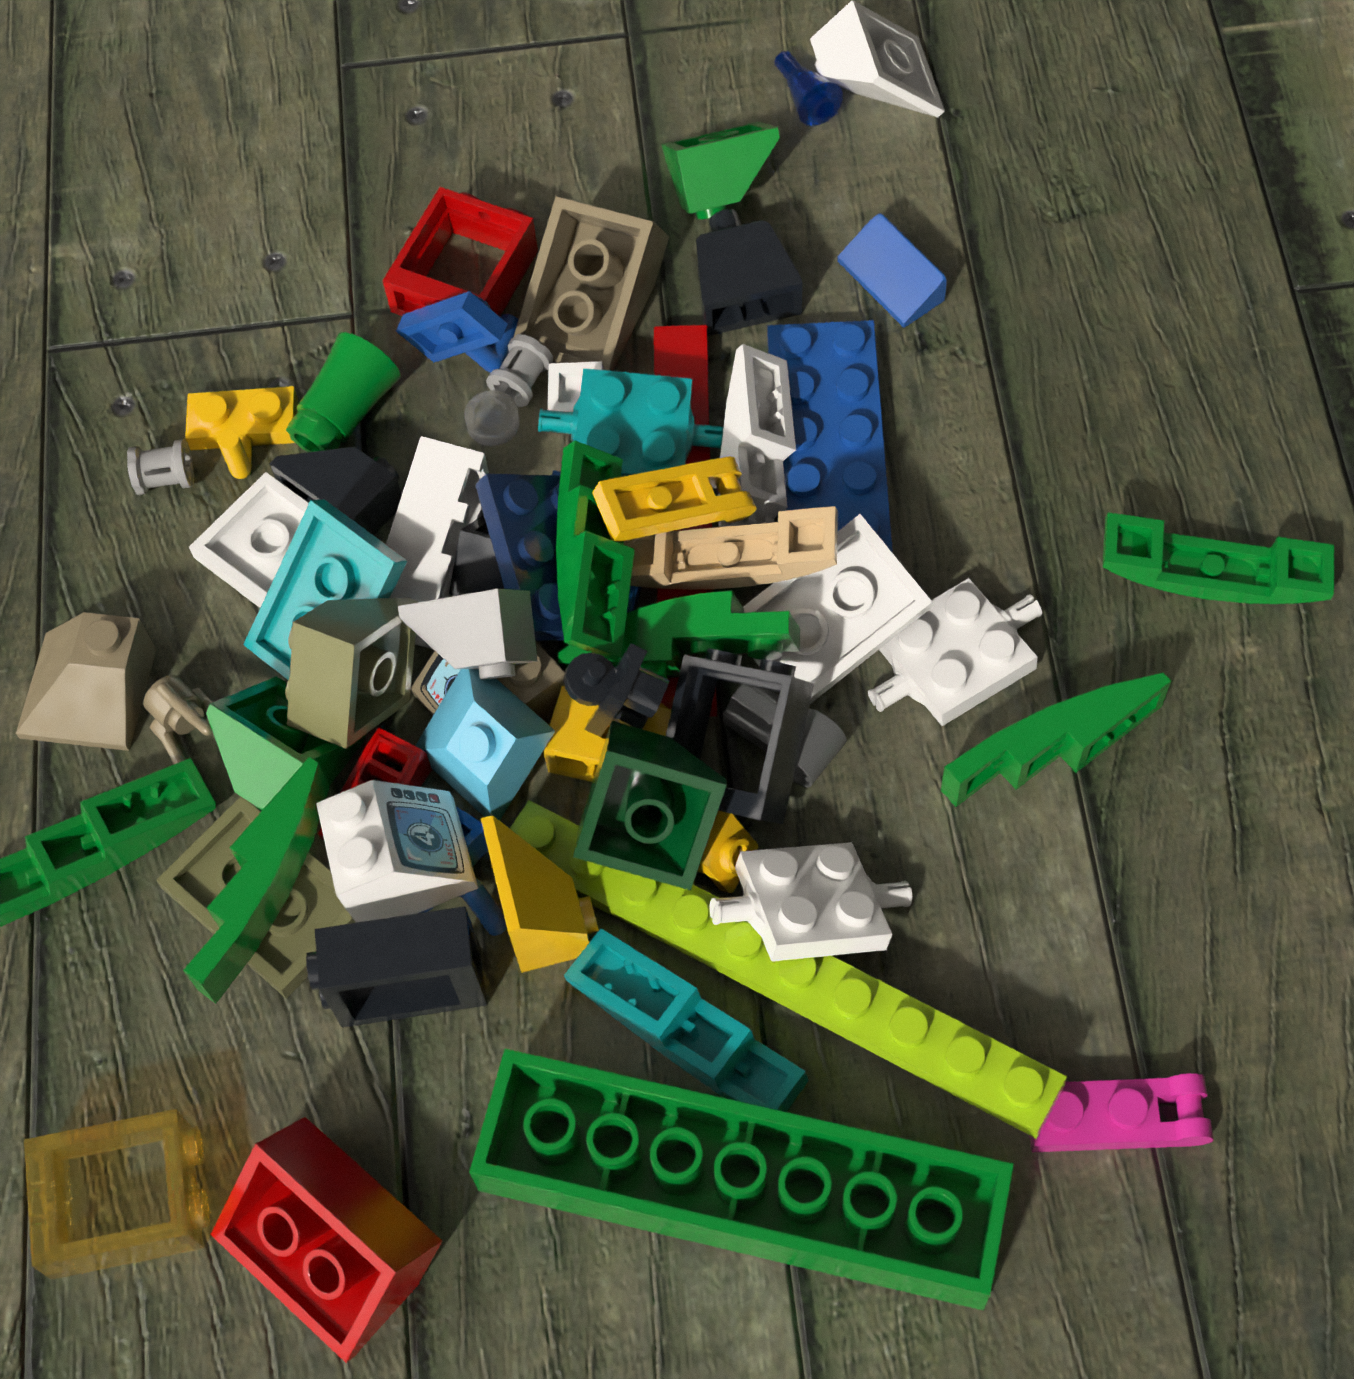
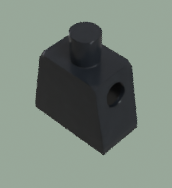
M724 209L716 212L709 220L711 232L701 234L696 238L703 325H707V336L801 315L803 289L801 276L770 223L761 220L742 225L737 211Z

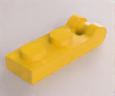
M731 456L599 481L592 492L610 538L615 542L725 520L727 523H735L748 518L757 509L750 492L742 490L738 480L742 473L735 457ZM713 488L718 489L720 496L715 495Z

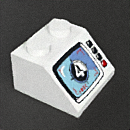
M371 780L316 803L335 893L356 923L420 913L478 889L455 801L450 791Z

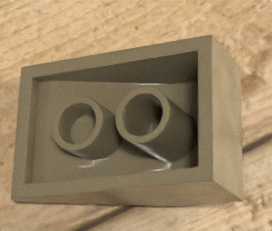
M555 196L514 337L517 334L535 338L549 349L553 355L554 363L602 361L605 370L614 371L655 286L669 235L653 221Z

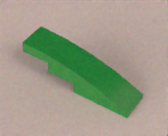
M575 440L563 447L557 508V584L564 643L600 654L612 660H617L622 655L635 549L624 545V541L615 542L611 540L592 492L599 481L621 477L623 459Z
M1164 673L1103 686L1048 706L994 733L946 765L940 791L957 807L999 774L1017 790L1059 757L1077 773L1163 706L1171 680Z
M311 757L301 765L229 847L241 869L207 907L219 929L183 969L196 989L215 1004L257 951L287 901L313 843L320 820L316 803L326 799L330 787L319 763Z
M186 759L80 802L81 814L25 836L27 848L0 858V927L47 907L114 873L167 842L214 811L216 803L192 759Z

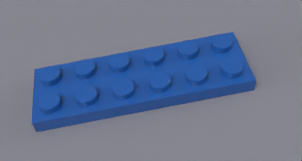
M874 320L767 325L768 354L787 361L796 451L783 461L787 508L784 511L836 506L838 510V531L861 514L893 553Z

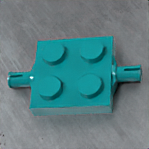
M583 368L580 397L573 408V412L544 410L540 408L538 432L571 434L572 442L576 440L623 459L621 477L685 465L692 446L721 449L724 427L694 424V416L690 408L692 379Z

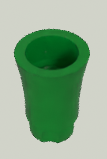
M340 332L326 362L312 386L298 404L297 414L286 428L291 440L306 452L338 449L341 442L344 443L349 439L358 424L377 401L400 380L401 373L398 367L384 352L372 343L357 335Z

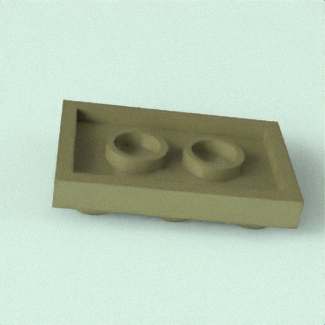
M240 797L156 879L160 887L212 934L216 933L219 926L207 910V907L241 869L229 847L261 812L243 797ZM309 852L287 901L257 951L247 963L286 999L308 977L306 955L307 952L316 951L314 929L356 923L336 896L331 871Z

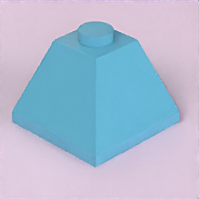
M461 669L415 746L427 754L431 768L484 817L493 815L500 821L555 730L499 680L480 679L479 669Z

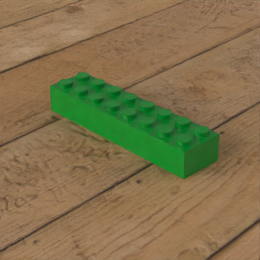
M505 1048L469 1173L476 1187L481 1192L984 1311L991 1294L1014 1164Z

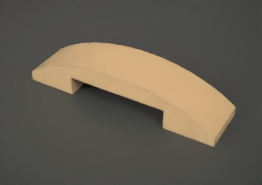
M836 506L778 511V522L669 531L626 540L624 545L635 549L630 586L682 590L737 588L775 583L822 571L837 565L838 510Z

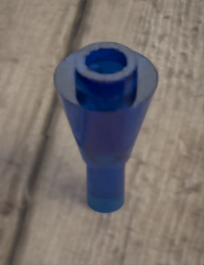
M789 51L779 53L775 58L774 64L787 79V84L801 122L808 126H818L832 119L843 101V92L840 86L816 72L801 66Z

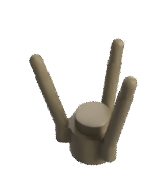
M169 675L159 679L149 688L143 699V706L155 718L150 725V730L162 741L173 764L186 760L173 736L174 732L183 735L197 728L203 735H211V726L204 720L203 716L204 711L207 712L209 704L213 701L200 688L191 690L178 676Z

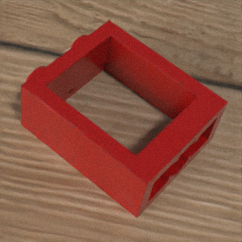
M439 187L382 280L390 311L403 316V314L468 292L426 277L451 234L455 233L505 251L481 294L473 293L475 296L485 300L491 310L500 317L538 252L533 218L514 208L505 209L481 201L474 195L466 192L458 193Z

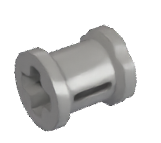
M517 334L507 345L509 354L501 367L492 370L486 382L491 392L499 399L513 406L523 407L527 406L533 396L531 387L539 374L549 369V364H552L554 360L549 349L538 340L527 335Z
M185 439L175 440L172 447L142 451L139 446L128 448L127 466L129 478L137 495L147 494L149 488L173 484H180L182 488L193 487V463Z

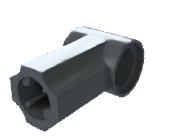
M741 685L731 697L730 703L723 713V724L767 753L779 696L767 689ZM813 709L808 710L793 778L794 783L805 788L813 785L847 742L845 734L834 721Z

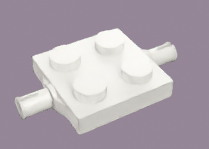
M969 578L931 600L934 606L879 649L892 665L895 676L874 689L868 690V696L872 704L876 705V709L882 712L885 708L908 695L926 706L940 725L944 726L1037 669L1038 657L1018 635L1017 629L1042 615L1040 604L1037 600L1034 601V597L1029 594L1003 611L991 604Z
M852 842L740 851L735 869L744 890L743 896L712 898L710 901V917L713 918L712 922L714 925L740 921L750 923L762 937L771 962L881 951L887 949L892 936L881 908L909 907L912 903V889L908 887L909 883L907 881L887 884H875L866 875Z

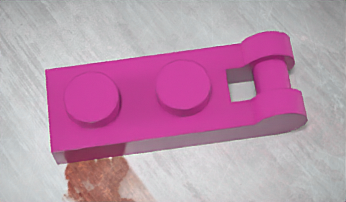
M1189 1073L1169 1078L1066 1082L1038 1138L1035 1139L1030 1136L1031 1153L1185 1147L1211 1143L1214 1141L1211 1120L1204 1118L1202 1100L1207 1097L1205 1076ZM1176 1103L1178 1120L1175 1122H1161L1158 1104Z

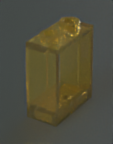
M177 1109L24 1139L32 1267L51 1280L203 1249L202 1228L210 1226V1208L205 1190L203 1188L198 1189L195 1167L204 1163L203 1141L199 1128L197 1126L192 1127ZM163 1141L170 1222L74 1241L69 1159Z

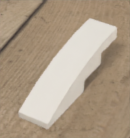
M742 344L736 350L726 403L720 458L735 457L742 473L738 479L743 491L750 492L757 509L748 518L735 523H727L725 520L718 521L719 527L774 522V518L778 516V511H784L787 508L783 461L796 451L787 361Z

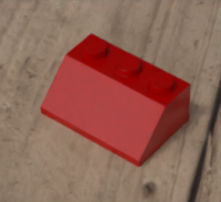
M306 1117L255 1143L210 1234L345 1363L356 1356L418 1286L442 1243V1240Z

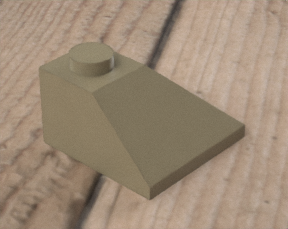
M83 612L48 631L44 637L17 727L16 735L18 738L129 751L157 651L140 619Z

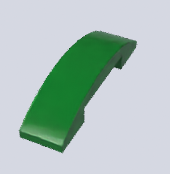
M1110 512L1105 517L1102 567L1133 582L1189 597L1247 604L1309 603L1331 600L1334 595L1333 544L1277 537L1270 548L1165 533L1164 520Z

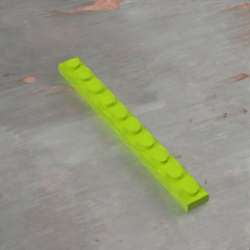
M528 800L510 827L513 832L573 878L578 898L590 896L592 905L1035 1139L1038 1138L1066 1084L1067 1076L833 956L771 962L762 937L747 921L713 924V918L710 917V901L712 898L719 899V897L695 885H692L691 890L574 858L579 826Z

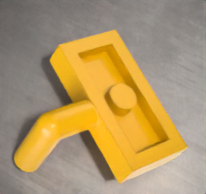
M294 386L189 393L187 396L185 439L190 450L220 448L231 475L237 479L248 477L251 472L252 446L295 443L286 431L289 422L298 412V396Z

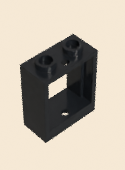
M707 648L705 659L683 655L666 736L672 738L699 759L701 757L717 680L780 692L758 794L726 787L718 810L757 820L783 824L814 684L794 677L796 666L772 660L761 659L758 670L740 666L742 656L730 652Z
M466 906L314 929L316 951L307 952L306 955L309 984L312 990L319 989L323 1009H331L342 1028L487 1006L481 948Z

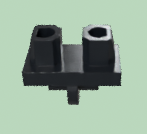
M630 643L615 667L607 658L596 653H583L571 661L564 675L566 691L579 704L586 706L598 705L584 730L601 737L609 724H611V721L643 729L648 717L652 718L670 680L641 667L647 653L646 650Z

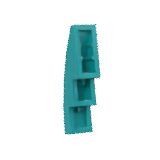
M602 928L564 974L567 982L614 1019L723 1098L787 1112L809 1081L805 1070L755 1040L750 1028L703 1000L695 986Z

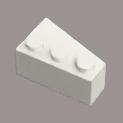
M423 436L420 437L386 543L388 547L408 561L390 598L409 597L419 602L453 597V595L449 594L460 530L484 515L475 484L486 473H489L485 453ZM416 634L415 645L433 649Z

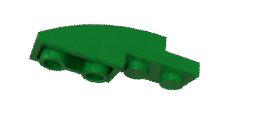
M732 591L699 593L668 599L627 613L622 655L630 643L646 650L647 653L641 667L667 679L679 677L683 655L705 659L707 648L734 654L747 653L749 657L758 660H775L781 658L783 652H800V628L790 611L744 613V608ZM568 645L558 652V664L566 670L575 657L583 653L592 652ZM607 658L614 667L620 660V658L617 660Z

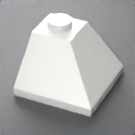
M854 0L810 38L817 58L815 63L816 69L829 84H838L856 94L934 117H939L945 112L918 36Z

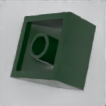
M611 721L579 823L573 857L691 890L727 786V779L672 738Z

